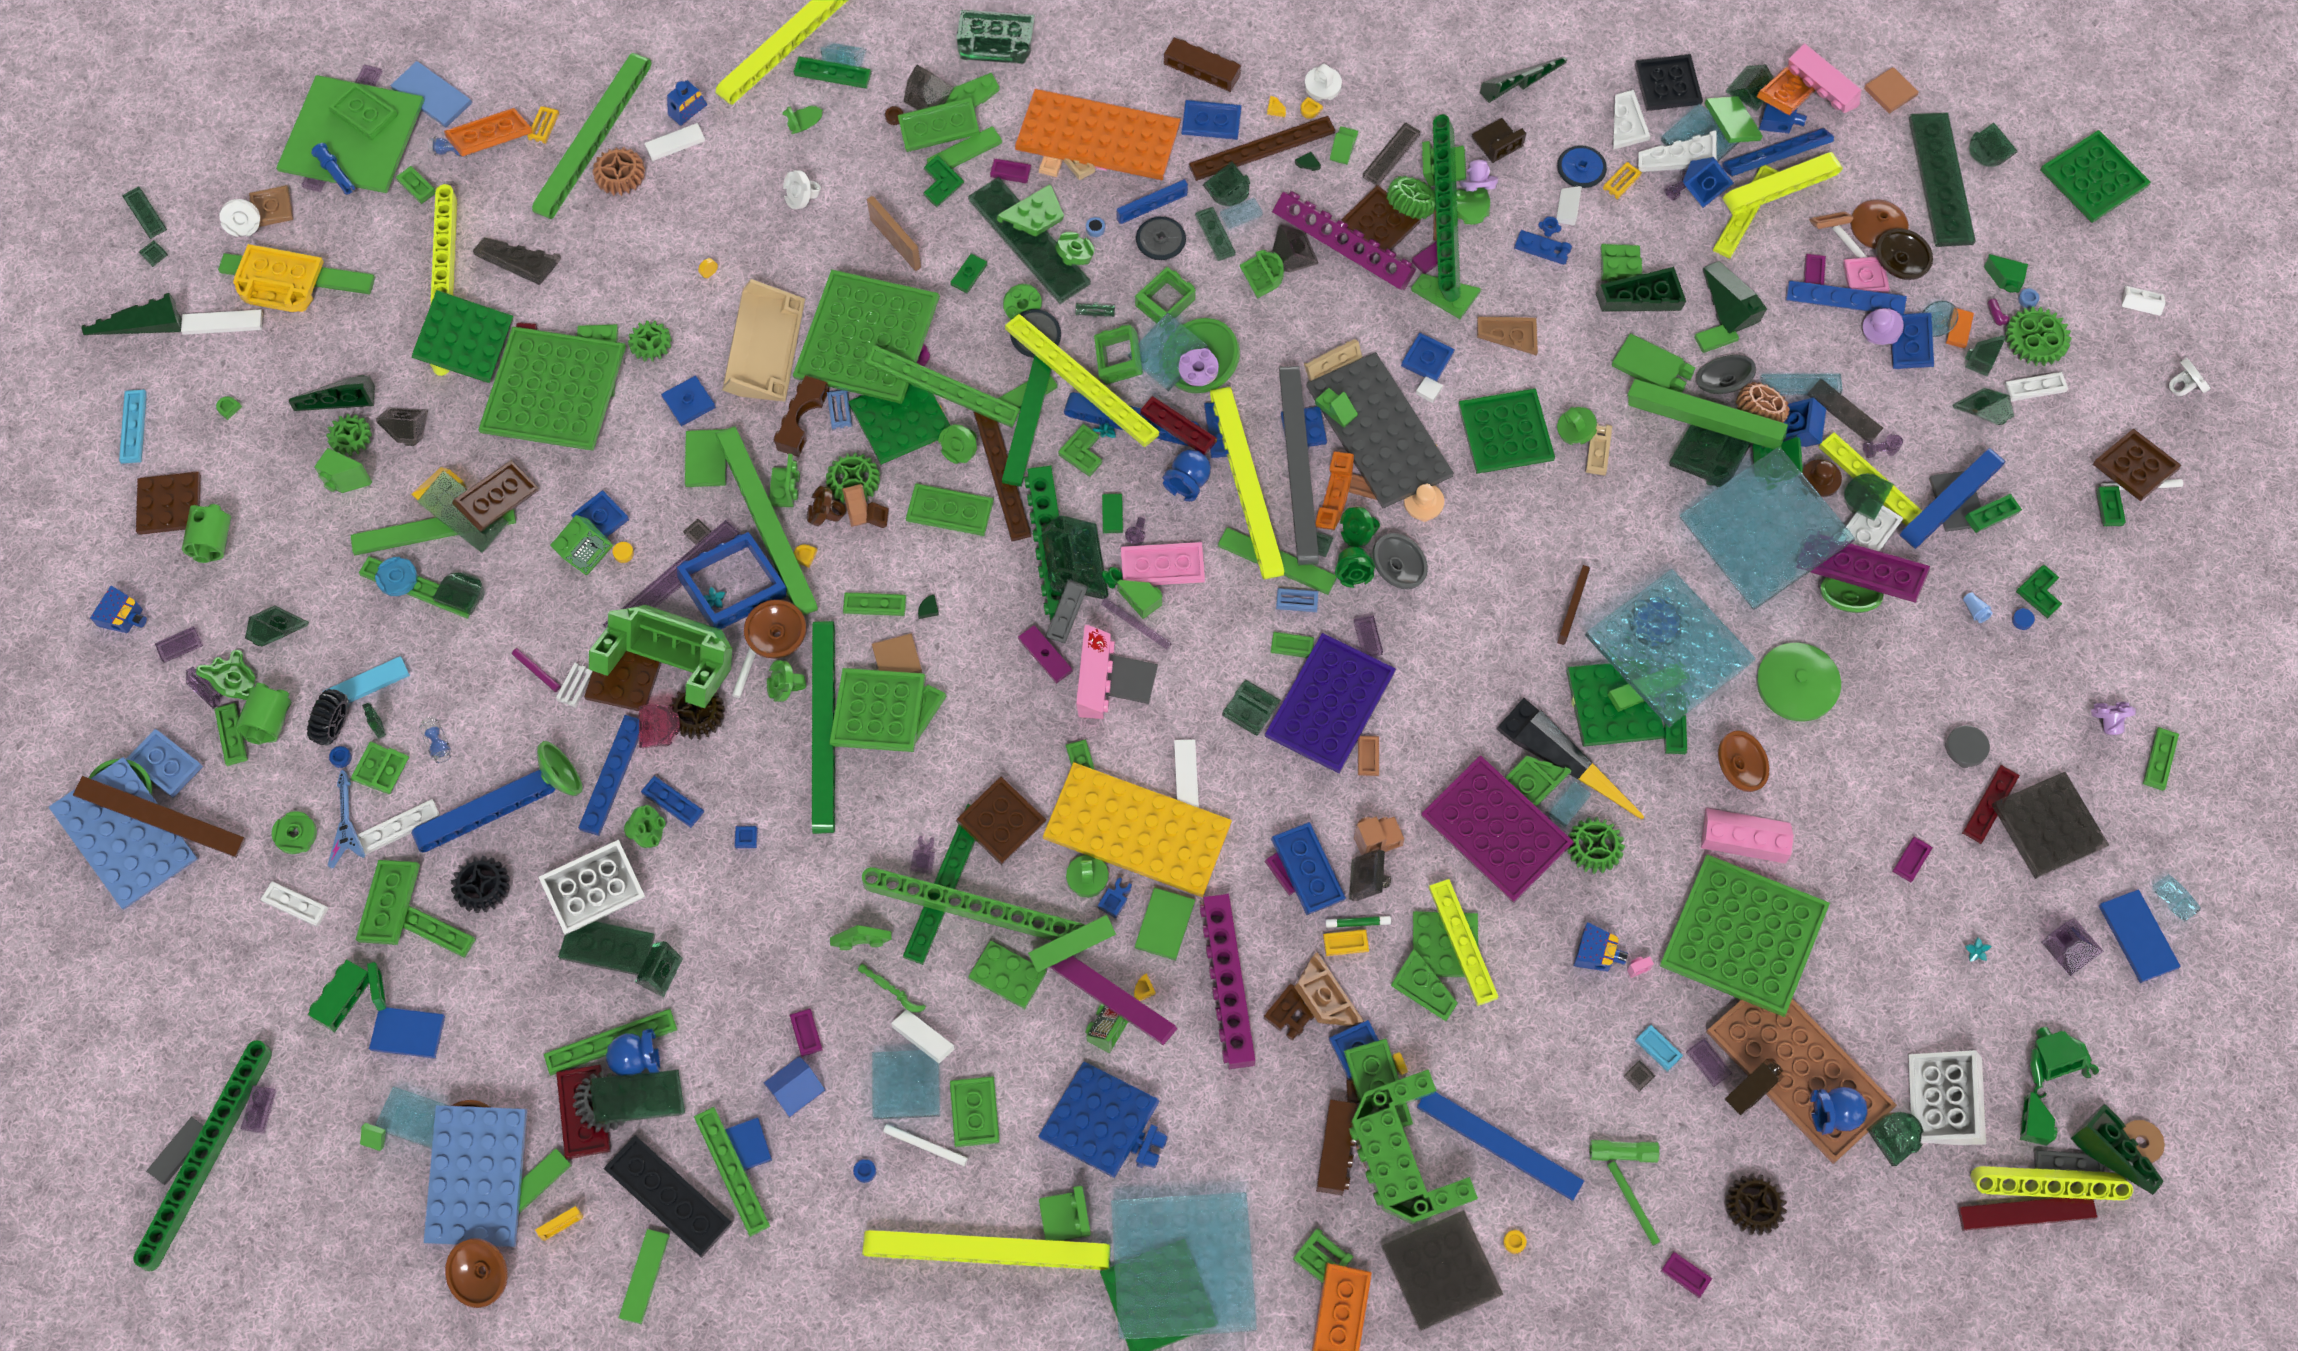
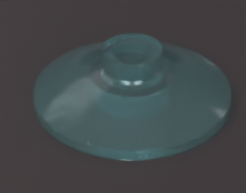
M1948 301L1934 302L1922 312H1931L1933 337L1947 334L1955 327L1958 321V311Z

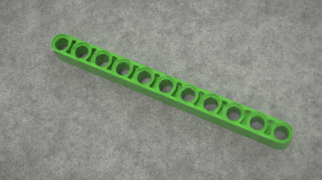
M633 52L628 56L532 205L534 213L549 219L554 218L650 70L651 60Z
M733 426L717 432L716 437L776 571L786 586V593L791 604L795 605L802 612L803 616L818 611L813 594L736 427Z
M870 867L862 873L863 886L869 892L1051 941L1085 926V924L877 868ZM870 876L877 877L875 883H868L866 880ZM890 882L899 884L895 889L887 887ZM916 887L919 889V892L911 895L908 893V890ZM931 893L940 895L937 900L929 899ZM954 898L961 901L957 906H953L949 902ZM973 904H979L982 907L979 911H972L970 909ZM997 909L1002 912V915L994 917L991 915V912ZM1020 915L1023 917V920L1016 923L1012 920V917ZM1035 921H1042L1044 926L1042 928H1035L1033 923ZM1061 926L1065 929V932L1057 934L1053 929Z

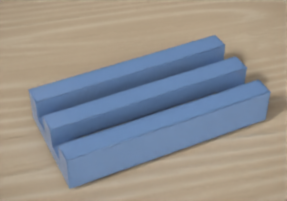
M847 391L827 392L832 430L836 429V427H852ZM840 395H844L847 421H843ZM832 396H836L839 422H835Z
M1278 588L1276 609L1317 612L1318 591ZM1281 595L1314 597V600L1302 599L1297 597L1287 598L1281 597Z

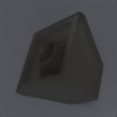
M917 64L907 80L903 102L916 110L946 103L954 88Z
M1284 225L1278 227L1272 253L1275 252L1280 256L1284 271L1290 273L1319 263L1304 231Z
M388 407L376 418V422L397 443L415 446L423 439L428 410Z

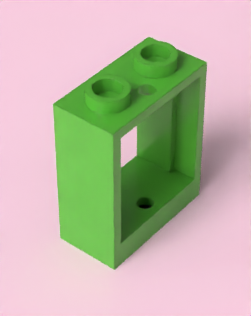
M1166 267L1135 295V306L1164 329L1195 301L1196 290L1191 283L1184 281L1176 271ZM1166 283L1184 296L1168 312L1164 311L1150 299Z
M1122 325L1117 329L1105 330L1100 334L1094 335L1099 377L1105 384H1111L1143 374L1138 334L1131 325ZM1130 340L1132 360L1108 366L1106 347Z

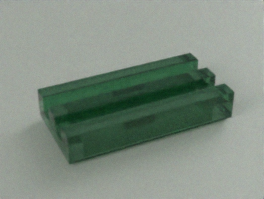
M371 703L363 704L362 707L365 711L364 714L368 725L378 739L385 737L386 733L382 719Z

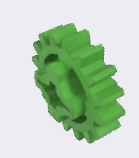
M647 320L646 325L638 323V329L632 328L634 334L628 335L630 339L628 344L631 353L635 354L637 359L642 356L643 361L646 362L650 358L654 362V357L662 359V353L668 354L666 348H671L670 342L672 338L668 328H665L663 323L658 326L655 320L652 324H649Z
M347 414L345 419L339 416L340 421H332L334 426L328 427L330 433L326 434L328 444L334 451H339L342 455L347 452L349 456H352L354 451L360 454V448L367 449L365 443H371L369 437L372 436L369 424L366 423L363 417L359 419L358 415L355 414L351 418Z

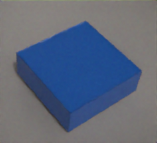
M736 826L735 848H757V826Z

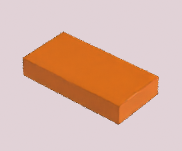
M1958 308L1954 309L1946 344L1966 348L1974 317L1973 312Z

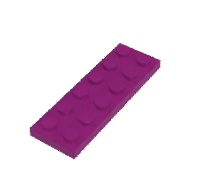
M1810 532L1796 562L1797 569L1914 603L1917 602L1930 572L1929 565Z

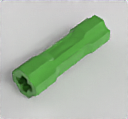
M1591 1140L1589 1144L1590 1160H1631L1658 1163L1659 1161L1658 1142L1632 1143Z

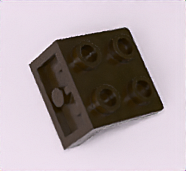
M1503 118L1472 134V139L1492 163L1522 148L1526 138V132L1523 128L1513 131Z

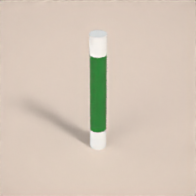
M1391 917L1326 919L1325 922L1326 928L1391 925Z

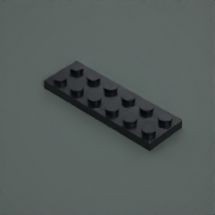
M636 1135L603 1168L701 1258L733 1224Z

